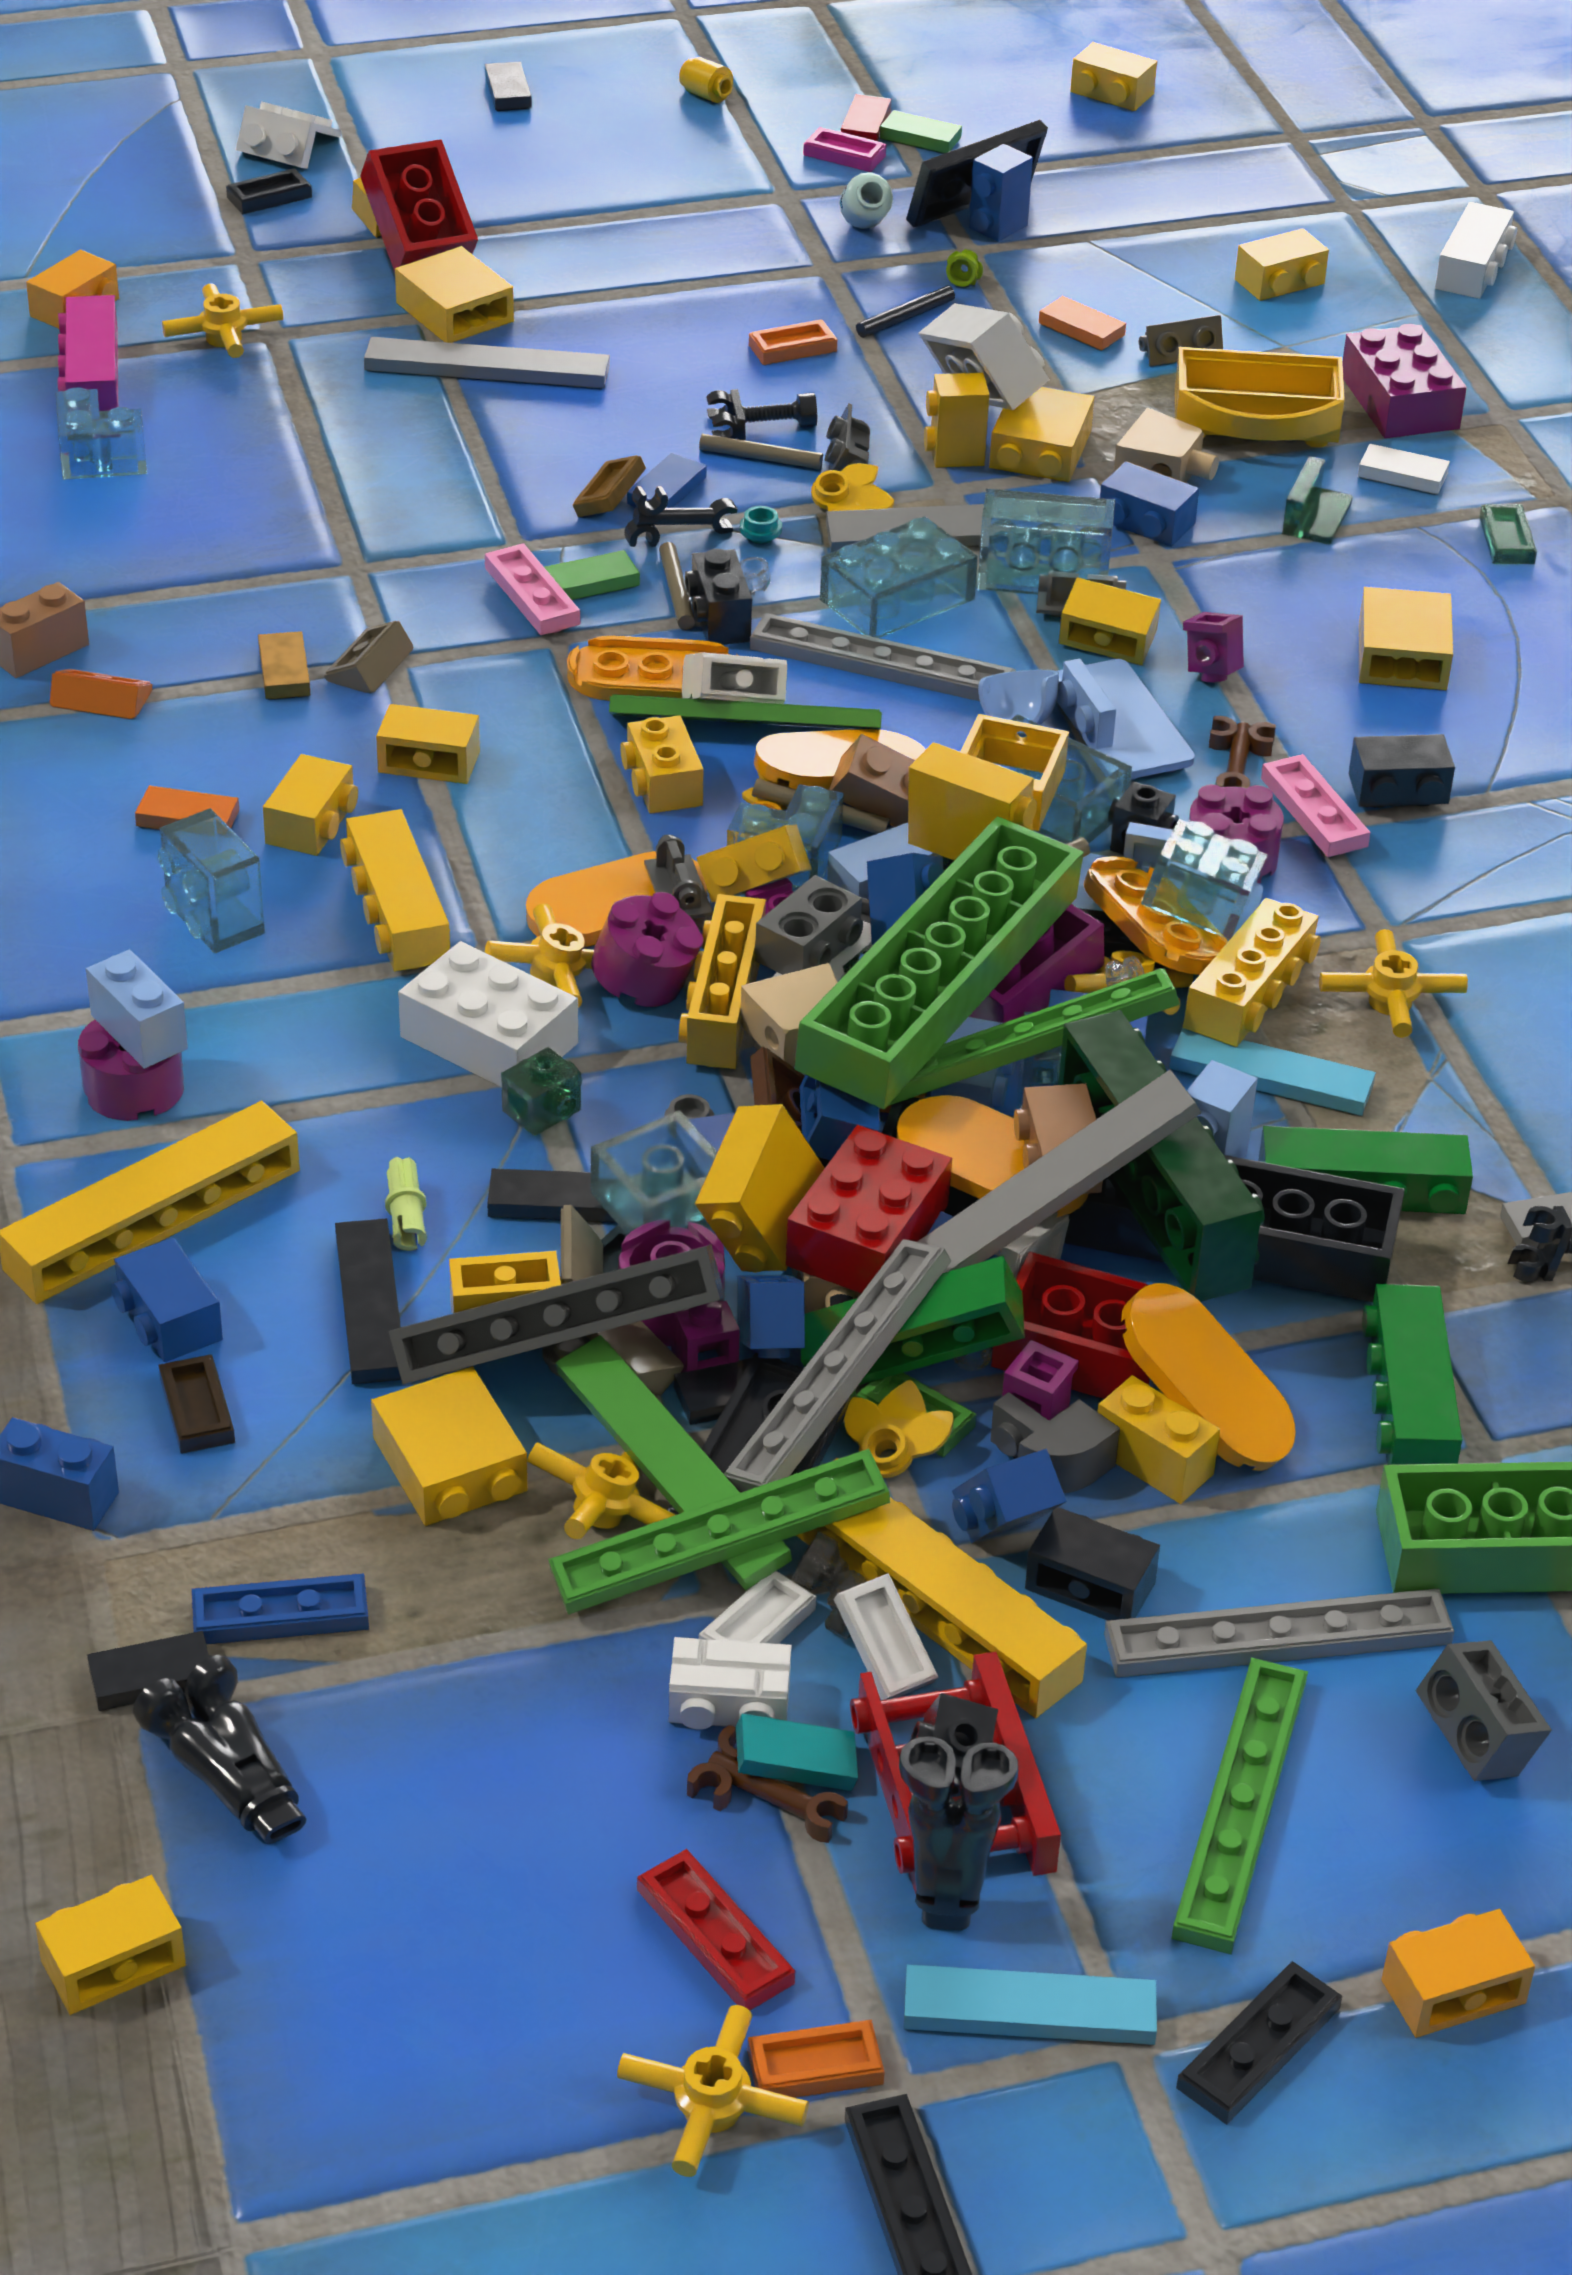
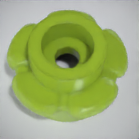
M972 250L955 251L947 259L946 274L950 282L956 286L975 285L976 280L980 279L983 275V264L978 261V255ZM962 265H966L968 271H963Z

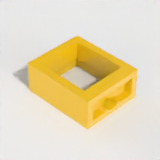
M978 714L960 752L990 763L1043 773L1041 780L1034 779L1033 799L1037 801V810L1033 819L1032 830H1040L1065 772L1069 732ZM1022 731L1027 737H1020L1017 732Z

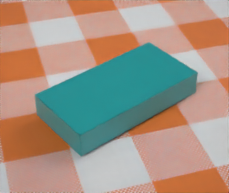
M741 1714L736 1724L738 1773L848 1791L853 1790L858 1780L855 1732Z

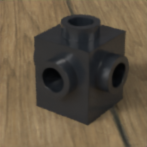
M1132 782L1122 797L1116 796L1109 809L1108 823L1113 824L1110 851L1124 855L1125 838L1129 822L1177 830L1179 816L1174 815L1176 795L1158 790L1151 785Z
M940 1693L924 1714L923 1722L918 1721L916 1723L910 1741L918 1737L931 1736L942 1739L952 1747L956 1758V1767L951 1797L961 1796L960 1781L963 1758L970 1748L980 1743H994L993 1736L998 1709Z

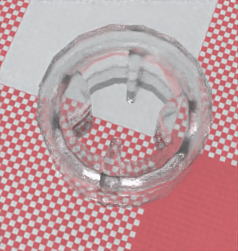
M1135 956L1127 957L1124 959L1123 964L1118 960L1108 962L1105 970L1107 987L1145 974L1138 958Z

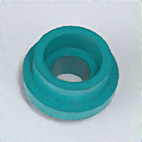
M754 506L745 511L744 517L740 521V532L754 543L765 544L780 536L782 533V522L778 518L777 511L773 508Z

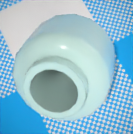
M861 173L852 178L841 193L839 202L841 213L845 220L854 227L861 229L873 228L881 223L890 211L893 203V194L888 182L880 175Z

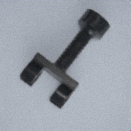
M738 389L730 390V394L722 390H716L706 396L708 405L725 404L719 409H707L708 417L712 420L713 427L730 426L725 431L713 430L712 434L715 436L737 438L746 441L745 423L747 421L751 423V421L759 422V420L763 422V420L775 421L793 418L799 422L800 427L817 426L818 415L815 393L797 394L796 401L791 404H772L771 406L763 405V407L759 405V407L755 406V408L754 406H751V408L750 406H747V408L742 406Z
M1533 1206L1529 1209L1522 1226L1533 1225L1529 1239L1538 1242V1247L1527 1244L1515 1246L1507 1264L1518 1263L1513 1275L1518 1280L1533 1282L1542 1277L1544 1281H1553L1563 1255L1572 1254V1222L1563 1206H1554L1553 1209L1546 1206Z

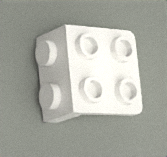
M261 101L259 109L245 105L236 150L308 169L316 132L340 138L342 130L331 128L332 120Z

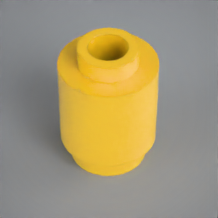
M697 57L685 61L680 69L679 80L686 91L709 101L719 103L725 100L733 89V74L728 67Z

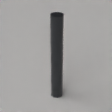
M947 285L857 323L856 331L860 337L865 338L954 300L955 292L951 286Z

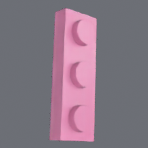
M524 543L485 553V569L540 635L557 633L563 629L580 625V609Z
M1303 754L1263 764L1261 775L1263 782L1327 857L1341 855L1369 846L1371 832Z

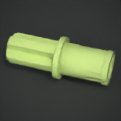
M395 1157L390 1160L389 1169L387 1170L389 1194L385 1199V1209L392 1216L394 1245L401 1250L412 1251L417 1249L415 1233L417 1234L420 1246L425 1245L427 1241L423 1221L426 1196L419 1190L415 1161L410 1157L405 1159Z

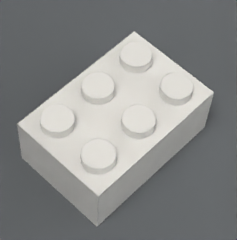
M954 303L919 332L920 337L944 374L984 373L989 391V405L1014 410L1050 380L1043 370L1045 366L1043 358L1037 350L1027 344L1022 335L1024 328L1012 313Z
M459 941L398 991L400 1037L516 1095L523 1092L578 1044L577 997L462 941Z

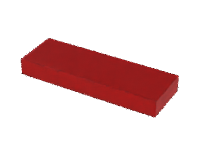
M687 1849L637 1877V1891L736 2005L752 2010L795 1984V1970Z

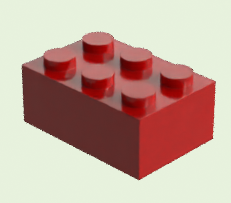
M442 139L368 151L360 178L394 272L397 267L460 246L473 254L478 237Z
M856 1125L788 1218L786 1266L862 1293L903 1239L918 1242L928 1234L940 1212L945 1211L949 1205L953 1158Z
M1029 1251L1016 1277V1281L1022 1290L1025 1338L994 1346L991 1367L1006 1371L1028 1342L1032 1340L1079 1361L1078 1369L1073 1374L1071 1390L1105 1399L1132 1375L1155 1389L1156 1385L1130 1355L1123 1338V1334L1127 1331L1125 1319L1121 1322L1122 1310L1125 1304L1138 1291L1149 1284Z

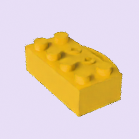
M1179 347L1175 381V419L1200 428L1204 433L1203 438L1206 435H1222L1252 440H1304L1311 447H1324L1328 442L1339 443L1345 401L1342 357Z

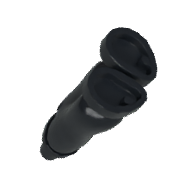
M215 1655L197 1664L188 1676L185 1684V1694L175 1680L168 1678L155 1681L147 1686L134 1703L133 1714L142 1729L158 1737L170 1740L169 1747L174 1757L186 1769L204 1781L227 1809L238 1820H241V1825L245 1830H256L265 1843L272 1844L296 1833L305 1825L307 1819L297 1806L299 1796L292 1787L281 1764L265 1741L253 1714L243 1703L235 1700L231 1701L238 1683L237 1669L228 1658Z
M931 1736L918 1737L909 1741L902 1748L899 1760L901 1778L913 1793L908 1807V1815L914 1845V1869L917 1889L915 1902L922 1909L921 1919L927 1927L964 1930L970 1925L971 1914L979 1909L980 1893L984 1884L990 1850L1001 1822L999 1801L1015 1786L1018 1778V1759L1007 1747L996 1743H980L970 1748L962 1762L961 1798L955 1801L951 1797L956 1767V1758L952 1747L942 1739Z

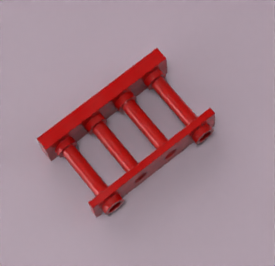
M997 1652L974 1655L972 1680L964 1681V1687L880 1700L872 1672L860 1673L859 1696L850 1701L852 1724L856 1734L865 1733L897 1837L894 1838L896 1864L900 1874L909 1873L915 1894L917 1889L914 1869V1845L908 1815V1807L913 1793L901 1778L899 1770L900 1754L906 1744L895 1745L888 1723L923 1718L940 1693L998 1709L993 1742L1007 1747L1018 1759V1778L1015 1786L999 1801L1002 1807H1010L1013 1816L1011 1824L999 1826L990 1852L1015 1848L1018 1854L1026 1853L1033 1876L1057 1872L1061 1833ZM961 1796L952 1797V1798H953L955 1801H957L958 1799L961 1798Z

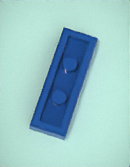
M364 1573L192 1589L194 1632L203 1631L206 1644L369 1630Z

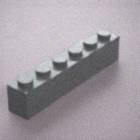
M707 1245L410 1324L388 1332L402 1384L711 1303L723 1299L725 1294L712 1245Z

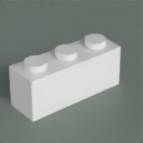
M1469 202L1440 254L1435 289L1480 299L1487 285H1494L1498 267H1503L1508 249L1512 250L1517 235V227L1512 226L1514 211Z

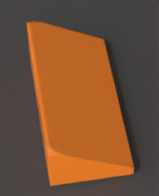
M65 669L52 673L49 702L53 707L132 719L141 711L152 692L153 684L150 681Z

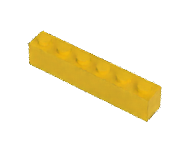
M261 1100L1 1229L0 1257L2 1270L37 1305L115 1265V1258L161 1242L300 1171L297 1132Z
M890 1497V1503L796 1535L858 1584L889 1573L913 1625L971 1670L973 1669L974 1655L996 1651L1014 1703L1035 1719L1083 1682L1087 1643L1072 1628L1063 1626L1041 1610L1029 1596L1020 1594L998 1578L987 1565L978 1563L955 1546L947 1535L935 1531L916 1517L905 1504L896 1502Z

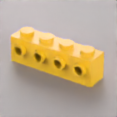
M402 809L346 818L347 838L340 839L341 855L345 867L352 866L351 876L356 895H364L363 909L368 925L375 924L374 935L379 954L387 953L394 972L418 969L431 965L450 950V927Z
M717 895L712 920H705L703 926L702 949L704 951H699L695 960L694 979H696V982L690 981L688 986L686 1009L689 1012L682 1013L680 1018L678 1040L681 1043H687L686 1064L736 1069L745 1031L740 1024L741 985L756 982L760 963L755 961L756 922L765 916L766 899Z
M1265 898L1189 987L1183 1028L1237 1047L1250 1031L1255 1033L1267 1009H1275L1278 1005L1287 985L1293 986L1296 983L1302 966L1306 962L1311 964L1314 961L1321 942V937L1315 935L1319 916L1303 911L1297 905L1280 903Z

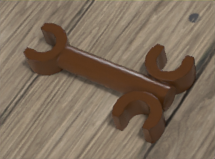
M1214 716L1212 730L1210 731L1209 748L1214 750H1228L1231 748L1227 770L1216 777L1215 785L1220 787H1250V780L1244 775L1248 752L1250 751L1258 756H1271L1276 725L1270 722H1257L1252 726L1245 722L1237 724L1229 717Z
M732 1725L727 1726L720 1732L718 1751L711 1755L708 1763L699 1764L688 1773L687 1796L694 1798L699 1790L705 1786L716 1787L713 1808L721 1811L731 1802L732 1785L805 1819L807 1833L819 1842L829 1843L832 1839L833 1823L822 1818V1816H832L843 1822L847 1818L848 1801L837 1793L823 1792L812 1797L777 1779L738 1773L737 1749L733 1748L736 1743V1727Z

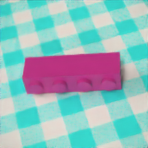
M115 295L66 297V313H58L60 332L58 334L59 402H67L69 418L119 416L118 326Z

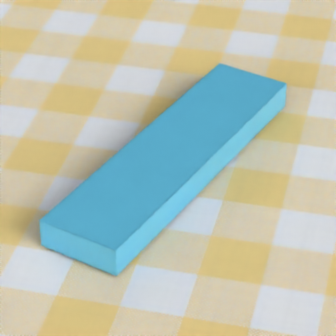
M1185 1028L1181 1030L1172 1051L1169 1069L1199 1076L1210 1061L1214 1060L1258 1078L1257 1091L1362 1116L1374 1086L1376 1074L1373 1071L1242 1040L1237 1047Z
M907 1964L904 2029L1155 2045L1157 2034L1156 1980Z

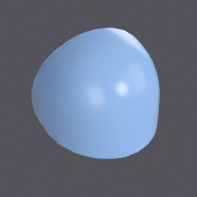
M1041 669L1021 670L982 678L978 685V694L984 713L987 716L1040 726L1050 716L1056 704L1059 672Z

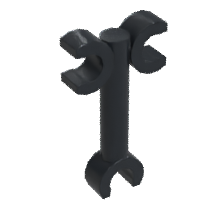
M636 486L632 498L637 508L634 509L633 520L625 527L624 535L629 545L635 547L638 536L646 532L645 538L651 547H656L660 534L655 525H711L719 534L731 533L733 527L729 520L721 519V517L728 513L735 514L738 509L734 502L728 498L714 501L709 508H666L668 496L662 486L656 487L654 497L646 501L647 495L643 488Z

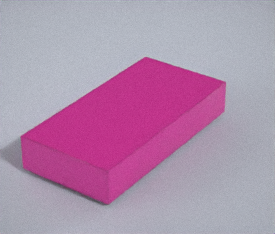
M820 127L804 143L803 155L872 172L886 157L887 144Z

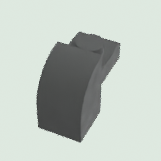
M1008 1392L994 1402L990 1441L1001 1452L1015 1459L1047 1448L1063 1493H1070L1091 1485L1116 1466L1120 1428L1080 1399L1049 1421Z

